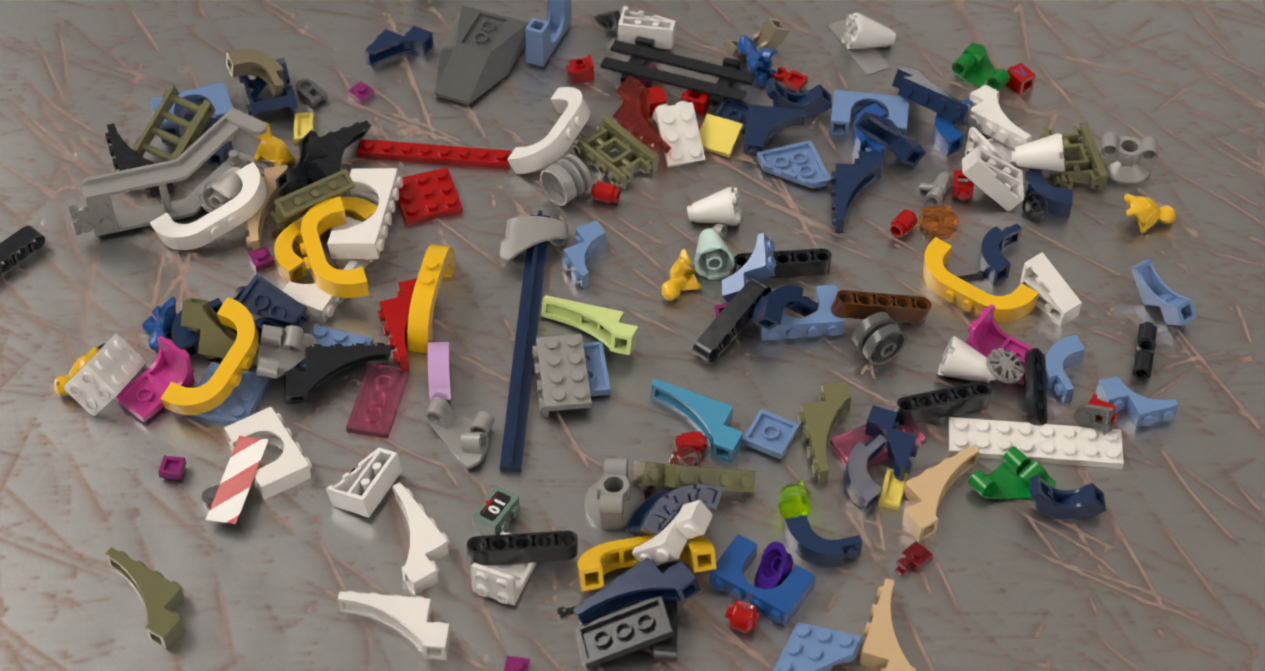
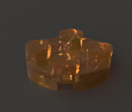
M948 205L924 207L919 216L918 227L924 235L927 233L931 235L932 239L936 237L944 240L953 236V233L957 230L958 217Z

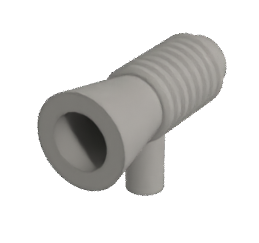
M943 171L939 173L933 184L920 183V191H928L923 198V202L929 209L937 210L941 208L943 197L952 182V176L949 172Z

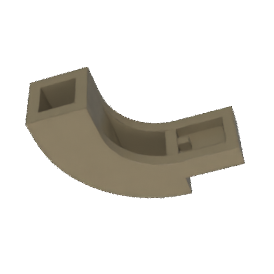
M767 18L761 29L750 39L755 41L757 49H777L787 36L789 29L780 20ZM726 38L723 45L728 49V53L738 57L740 61H743L742 63H747V55L740 53L737 49L738 40Z
M251 49L227 51L226 66L232 78L244 75L257 76L267 83L274 98L282 96V89L285 87L282 79L283 68L274 58L263 52Z

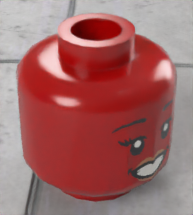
M736 600L733 606L729 604L725 614V618L728 619V626L744 633L750 632L751 629L755 630L760 616L756 605L742 600Z

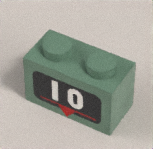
M496 485L473 514V529L484 535H500L502 531L505 532L509 522L516 518L520 512L519 496Z

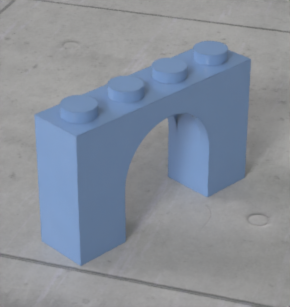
M547 0L548 13L546 21L532 17L525 28L526 62L544 67L572 22V0Z
M224 82L182 91L178 95L197 105H202L204 99L211 102L216 109L213 114L216 119H220L233 107ZM163 96L150 99L153 115L160 105ZM174 103L169 113L179 117L189 109ZM164 119L159 129L180 138L179 126ZM161 138L162 143L167 142V140Z
M835 89L829 134L848 136L851 118L865 107L876 103L887 114L886 118L892 120L901 133L906 135L909 100L901 96Z
M837 285L816 286L815 302L819 304L818 310L813 315L805 318H795L783 312L780 325L770 330L759 326L761 341L843 335L844 318L835 316L830 310L838 293Z

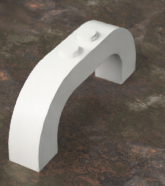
M560 87L556 90L550 100L557 113L562 115L543 140L531 146L516 147L507 160L515 174H526L540 170L559 159L568 150L590 116L589 106L580 90L573 87Z
M254 162L236 171L243 184L240 193L231 201L197 221L189 224H178L171 219L168 213L151 221L150 224L162 243L176 250L196 249L214 241L254 216L263 205L267 193L266 184Z

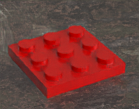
M448 167L402 177L403 185L402 188H399V199L397 201L406 225L463 213V207Z

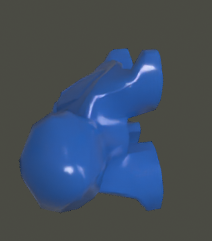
M746 35L740 37L737 49L740 53L747 55L749 72L756 74L755 80L757 85L764 87L766 80L773 78L774 72L777 73V71L772 69L771 59L774 54H777V50L757 49L754 40Z
M171 297L161 308L159 305L155 307L151 312L154 318L150 316L141 325L142 329L151 334L149 338L151 350L159 351L157 338L163 336L167 339L166 334L172 330L173 321L177 316L176 299L174 297Z

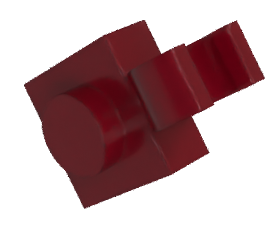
M915 541L901 553V557L896 563L898 567L895 571L900 576L906 574L911 568L918 571L932 560L933 554Z

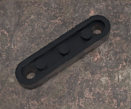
M1033 348L1025 353L1024 358L1026 367L1027 420L1032 425L1041 426L1048 421L1045 358L1040 349Z

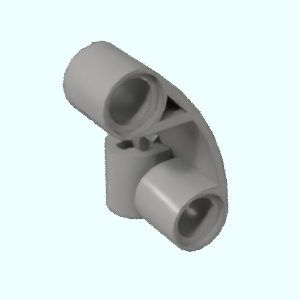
M543 216L511 218L506 223L505 239L501 240L500 257L510 261L518 254L525 252L527 248L545 241H550L555 246H563L568 241V225L563 221Z
M263 324L256 375L275 379L281 377L286 371L291 370L305 359V348L312 344H318L312 334L304 333V329L298 326H286L284 329Z
M434 397L425 413V419L468 469L480 464L489 445L488 434L495 421L494 417L488 412L479 411L474 421L456 416L445 399Z

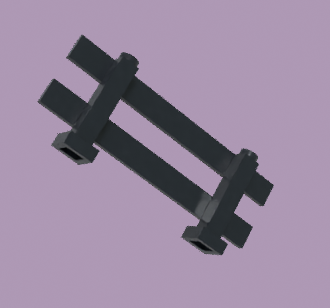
M637 36L635 39V45L615 40L610 48L612 52L631 56L628 62L605 57L600 65L602 69L621 73L620 82L625 86L632 84L635 77L708 94L710 95L709 105L714 108L718 107L723 99L743 103L747 91L732 88L731 85L733 81L752 85L756 77L754 73L742 71L743 61L725 57L722 66L655 50V40ZM645 60L718 77L719 79L715 84L642 65Z

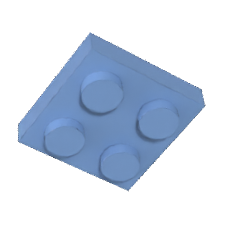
M760 409L743 436L742 444L781 460L797 434L799 424Z

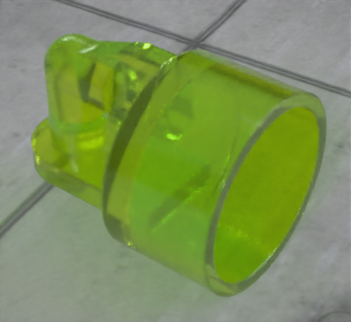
M799 480V484L783 486L778 494V510L780 515L784 519L803 515L808 517L811 513L812 504L810 492L804 486V481Z

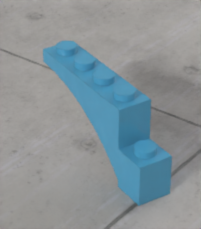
M654 379L651 384V398L670 406L689 419L699 431H702L703 435L707 436V442L712 448V457L732 464L742 446L743 438L742 431L728 427L732 421L733 406L708 398L705 395H699L685 388L671 385L668 382Z

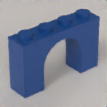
M738 534L716 562V569L710 570L709 584L716 590L727 593L734 600H742L756 605L757 612L767 615L776 623L787 626L813 591L816 575L796 565L785 581L775 588L761 589L751 585L743 574L756 558L758 544Z

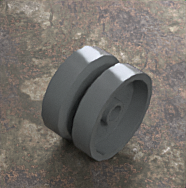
M878 312L867 317L857 326L852 337L855 346L863 353L869 363L873 365H882L896 357L903 349L907 339L903 330L896 325L893 318L886 312Z

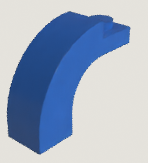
M968 98L963 100L967 104H973ZM937 113L933 138L937 147L946 156H949L962 149L964 135L954 126L958 123L957 121Z
M874 103L865 107L856 116L853 126L852 144L857 154H859V151H882L883 162L885 148L855 127V124L865 111L886 118L887 114Z

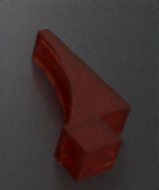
M628 75L615 92L620 97L619 101L622 105L612 117L634 137L638 136L642 143L645 145L649 143V146L655 151L659 152L661 150L667 154L671 147L657 135L649 118L647 95L650 91L639 80Z

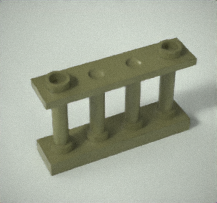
M171 84L170 88L164 92L160 105L141 137L135 141L133 150L142 157L145 152H148L165 161L175 160L200 138L216 109L211 102L205 99L202 105H197L179 97L180 93ZM176 103L196 112V115L189 122L169 113L172 105ZM164 119L186 128L183 137L179 138L159 129ZM156 135L176 144L177 147L174 153L169 154L151 146L150 143Z

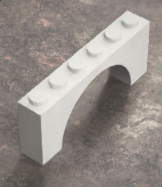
M398 168L352 169L350 177L355 187L350 190L351 196L370 199L379 206L375 213L363 223L348 229L331 231L327 243L331 259H379L380 252L384 250V239L388 236V225H391L392 222L391 215L395 212V202L399 199V188H402L403 185L402 176H399Z
M346 216L347 224L331 227V231L348 229L363 222ZM349 259L343 270L363 267L365 270L368 263H371L373 259ZM289 281L282 290L307 307L305 313L310 317L309 319L322 324L332 317L335 308L344 300V298L332 296L322 291L315 283L299 284Z

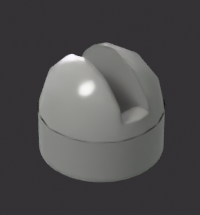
M715 224L712 229H715L724 240L727 234V226Z

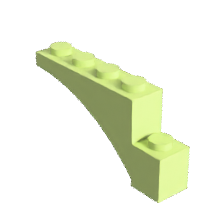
M547 295L543 297L541 317L576 327L600 340L610 348L611 352L625 355L631 354L636 345L638 326L624 324V312Z

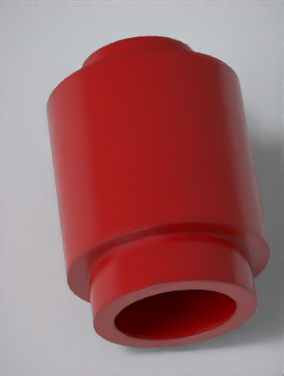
M597 181L596 184L592 185L591 195H593L594 200L610 204L613 202L618 203L621 188L617 187V185Z
M907 209L902 210L891 222L890 232L898 238L906 236L918 222L916 214Z
M702 431L681 433V435L675 437L677 453H682L683 455L693 452L704 453V448L708 447L707 436L703 435Z

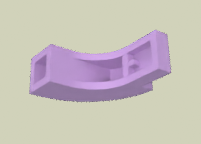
M449 342L428 343L429 401H432L434 397L451 400V353Z

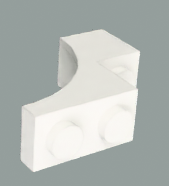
M701 500L683 505L677 516L663 531L646 543L635 547L632 555L639 562L648 557L655 566L679 559L688 539L705 534L713 514Z

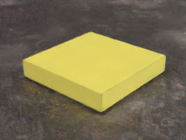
M707 114L699 131L703 150L730 158L743 129V124Z

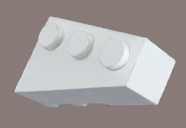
M624 6L618 24V41L635 45V39L637 36L655 40V48L662 50L672 49L675 36V21L657 15L649 17L644 15L643 11L639 10L636 13L629 11V7Z
M978 146L962 159L963 174L1008 212L1024 200L1022 170Z
M1042 252L1026 261L1020 284L1022 283L1039 292L1036 306L1060 327L1078 317L1082 302Z
M377 448L359 462V467L350 474L348 472L342 476L343 480L335 486L330 485L326 488L332 506L362 516H371L403 471L398 454L383 448Z

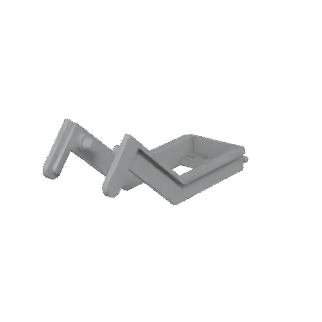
M232 107L175 160L86 178L82 182L83 197L75 205L72 202L67 203L75 235H80V231L88 233L94 229L96 237L151 225V221L165 213H168L172 220L194 216L203 208L201 206L203 204L201 198L198 199V192L201 187L232 167L243 168L254 162L261 176H265L264 168L273 167L271 164L262 160L255 162L254 156L242 150H231L229 158L185 199L170 202L167 183L188 179L227 141L235 140V134L240 129L254 135H263L267 131L266 124ZM159 185L163 204L115 214L110 195Z

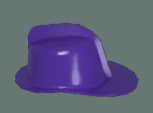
M778 541L772 542L764 550L754 579L755 587L761 589L774 588L778 583L785 580L793 570L792 555L786 552V548L782 543Z

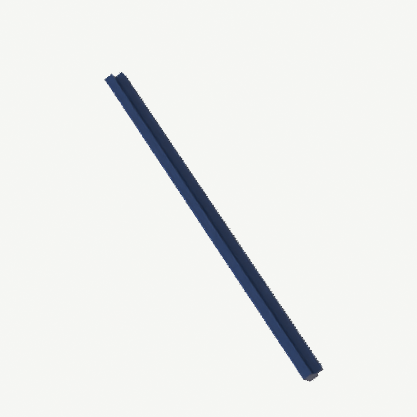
M538 210V215H530L550 218V216L542 215V211ZM548 241L526 249L500 459V472L522 473L535 360L533 359L532 346H536Z

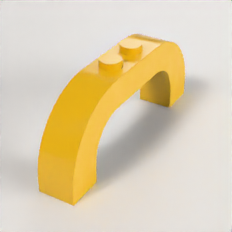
M341 197L324 200L313 206L305 214L301 222L303 243H299L301 254H306V257L303 258L306 270L310 269L315 284L322 291L340 298L369 295L368 282L363 267L339 270L330 266L326 261L320 236L331 227L347 223Z
M341 197L345 216L361 222L369 219L378 208L372 202L362 198ZM304 216L286 227L275 242L274 252L277 269L282 278L287 282L295 283L307 275L304 260L296 255V252L300 249L299 243H303L301 222Z
M935 237L926 248L922 269L926 284L935 294L962 308L964 311L979 317L981 311L984 308L987 309L992 304L995 306V322L1003 323L1019 320L1036 307L1039 292L1021 283L1009 295L994 296L988 294L945 269V264L950 260L951 245Z
M431 244L426 250L410 304L407 330L408 351L428 353V343L433 341V312L443 277H452L456 264L453 247Z
M227 297L217 312L221 324L237 331V338L211 379L204 385L196 388H187L171 382L160 398L165 409L182 415L206 413L222 404L229 397L233 389L240 384L241 377L251 367L259 346L258 329L251 313L243 304Z
M656 535L610 541L594 546L584 552L578 560L581 591L604 588L603 576L606 573L615 569L635 566L639 561L632 555L634 548L646 543ZM697 536L687 540L679 559L676 561L688 563L694 573L716 569L715 548L708 539Z

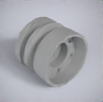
M572 154L564 156L556 164L550 165L540 173V181L544 191L554 203L560 206L566 205L592 186V179L587 167L577 156Z

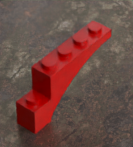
M417 278L398 282L399 291H396L397 297L380 301V310L377 311L380 323L384 322L382 324L384 335L389 336L387 338L388 345L391 346V350L394 349V352H392L394 362L400 365L401 371L410 370L406 349L410 304Z

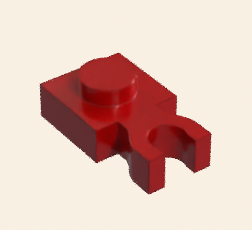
M782 67L778 68V74L775 72L773 74V78L777 82H783L784 87L798 93L808 82V76L794 70L789 73Z

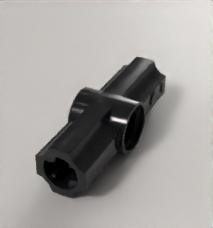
M1152 322L1139 324L1132 375L1139 380L1150 378L1152 373L1157 327Z

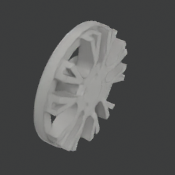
M1004 348L994 349L986 359L989 372L999 381L1008 384L1018 382L1023 377L1025 367L1022 366L1020 357L1017 358L1015 356L1016 353L1004 351Z

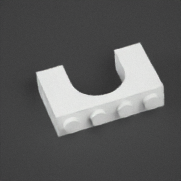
M272 407L224 427L227 442L232 450H234L239 436L269 439L267 444L276 445L283 450L282 455L276 461L256 471L253 481L263 500L311 479L310 469H312L309 458L302 455L303 451L298 442L294 443L290 429L283 426L284 422L281 415L275 413Z

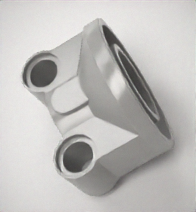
M1113 132L1103 134L1101 137L1100 156L1108 173L1107 181L1123 187H1135L1147 181L1150 177L1153 163L1158 158L1157 139L1154 137H1145L1142 140L1134 137L1119 138Z
M605 458L604 475L587 491L584 499L585 512L590 521L600 528L611 531L624 530L632 514L645 501V495L640 486L629 479L628 459Z

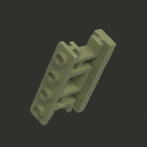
M608 115L602 118L601 125L599 123L596 125L595 135L587 139L584 135L580 134L573 141L574 152L584 158L589 165L595 167L603 176H606L622 190L627 188V183L629 185L632 183V174L637 170L642 169L645 173L650 171L653 173L658 170L659 155ZM615 148L621 155L612 159L606 153Z
M1082 122L1079 124V128L1072 126L1070 133L1062 134L1064 155L1078 154L1080 160L1066 161L1064 157L1065 171H1049L1054 176V185L1058 188L1072 189L1073 183L1088 181L1090 188H1095L1096 185L1097 190H1104L1108 180V173L1087 122ZM1043 127L1038 139L1056 134L1054 128H1050L1048 131L1047 127Z
M345 168L274 201L276 205L275 210L270 212L269 216L279 231L304 216L316 204L334 197H347V191L353 189L355 184Z

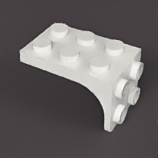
M680 101L676 105L668 106V104H662L655 108L651 121L653 124L657 123L667 168L705 162L706 159L693 102Z
M975 127L969 129L965 155H968L978 146L1007 163L1016 166V163H1012L1011 152L1015 151V149L994 138L986 139Z
M115 333L89 362L64 385V390L91 415L95 416L121 392L147 362L123 338Z
M502 531L500 535L510 533ZM473 563L471 566L473 592L483 597L487 596L496 599L500 603H508L515 606L536 563L488 566Z

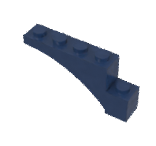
M909 67L897 69L892 86L899 89V96L961 124L966 123L972 105L939 89L928 81L921 72Z
M859 151L858 158L854 159V164L836 163L835 171H831V183H834L831 186V197H835L831 201V211H835V213H832L831 225H835V233H843L846 213L855 197L872 181L881 179L882 151Z
M647 557L636 563L634 567L624 574L619 575L610 584L598 590L597 593L586 601L581 602L573 611L581 625L613 611L641 603L659 595L664 600H678L684 603L700 592L701 588L696 577L682 561L669 567L662 574Z

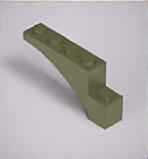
M192 297L183 301L181 326L188 327V330L200 331L198 354H203L209 359L225 358L237 338V333L230 327L221 324L218 315L210 306V301ZM259 347L251 366H257Z
M847 381L822 384L821 393H818V402L801 404V412L797 414L799 426H803V441L808 444L807 456L813 462L811 464L812 474L817 476L818 484H826L828 481L829 468L826 458V446L829 436L843 413L850 411L851 394Z
M635 461L633 482L673 488L708 484L721 487L723 491L754 493L756 471Z
M111 547L105 553L109 566L132 584L145 604L148 616V625L145 629L148 639L163 649L168 650L185 631L182 617L175 612L185 601L182 587L175 581L171 582L165 579L160 572H153L148 569L143 562L134 561L124 551H117Z

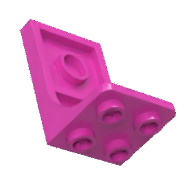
M990 304L987 309L984 308L981 311L978 320L970 324L968 328L970 334L966 343L985 357H988L994 349L998 350V348H1004V351L1007 352L1013 351V353H1016L1015 356L1017 358L1020 357L1022 366L1025 367V353L1033 348L1009 336L998 327L994 319L995 306ZM1026 367L1023 377L1018 381L1023 386L1026 383Z
M163 336L157 338L159 352L152 366L123 388L115 397L117 403L142 422L147 421L164 407L160 398L171 382L187 388L195 383L194 370L191 367V357L184 349H179L171 339H166Z

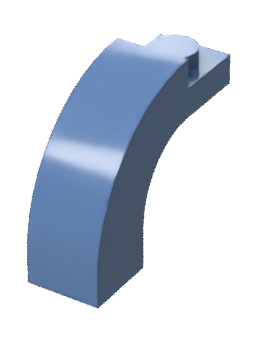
M1076 334L1062 338L1054 343L1045 359L1046 390L1054 388L1055 394L1060 397L1063 403L1072 401L1075 389L1064 369L1071 365L1082 363L1086 350Z

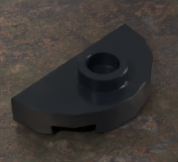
M616 10L597 14L594 16V19L605 30L613 31L618 27L621 16L619 11Z

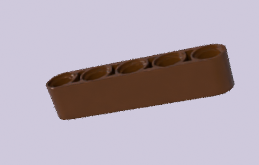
M840 290L836 294L830 310L837 317L866 319L875 313L886 312L895 322L921 324L927 317L932 304L927 298L921 296Z

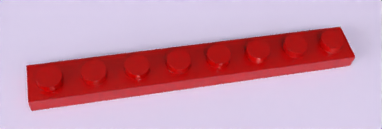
M360 139L357 157L510 169L507 159L512 151Z

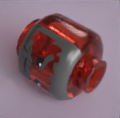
M685 446L672 452L669 464L701 466L703 459L699 450L695 451L693 447Z

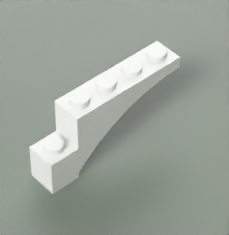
M984 85L970 93V101L973 104L968 116V126L975 127L978 131L1013 149L1031 142L1032 136L1014 125L1001 110L999 91Z
M399 482L392 486L394 500L402 510L410 531V548L406 565L401 567L403 581L413 594L417 595L438 583L437 573L439 569L435 562L449 554L448 544L450 542L447 535L438 530L435 520L426 515L422 504L416 503L410 489H405Z
M339 591L338 604L340 612L358 614L383 622L409 638L423 652V658L447 660L451 637L449 624L442 622H430L432 614L431 599L420 596L404 597L401 595L391 596L378 593L367 594L355 591Z

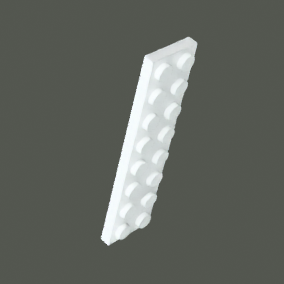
M949 417L948 456H954L960 450L975 445L980 450L978 458L1002 460L1006 451L1015 446L1030 460H1035L1038 463L1123 468L1121 429H1112V431L1104 432L1099 429L1052 424L1038 426L1025 422Z

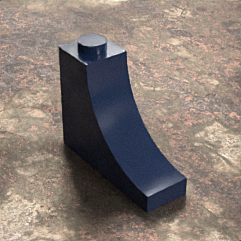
M749 104L744 154L757 156V152L764 151L769 139L778 131L790 126L804 125L806 110Z

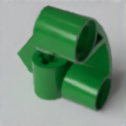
M972 42L963 51L961 56L952 63L953 72L962 80L977 88L987 85L1000 91L1010 80L1006 70H996L987 55L985 46Z
M1015 446L1006 451L1002 458L1003 463L987 475L979 469L968 480V484L975 491L988 499H1032L1030 494V478L1036 475L1041 477L1051 487L1055 488L1056 481L1048 475L1047 471L1037 461L1030 460Z

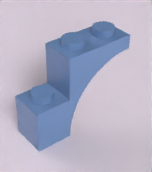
M597 220L575 228V245L563 249L564 258H562V264L566 270L570 271L573 281L575 283L578 282L582 289L589 287V272L586 268L588 260L596 251L606 246V232Z
M765 233L757 235L755 249L745 265L733 275L722 279V297L728 303L750 279L755 278L761 281L775 276L774 267H776V261L773 253L775 251V244Z
M1145 259L1131 268L1143 305L1160 306L1166 324L1183 326L1197 317L1192 299L1181 296L1170 289L1157 274L1151 260Z
M1118 376L1099 380L1095 392L1098 395V399L1116 406L1115 411L1126 409L1135 427L1170 421L1175 418L1179 406L1176 399L1156 400L1141 396L1124 385Z

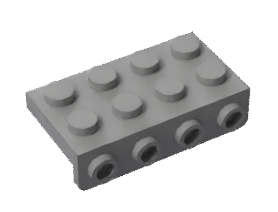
M582 334L536 337V346H532L533 359L537 358V363H534L535 376H539L540 379L536 381L537 393L542 395V398H539V410H544V417H549V411L591 408L592 402Z

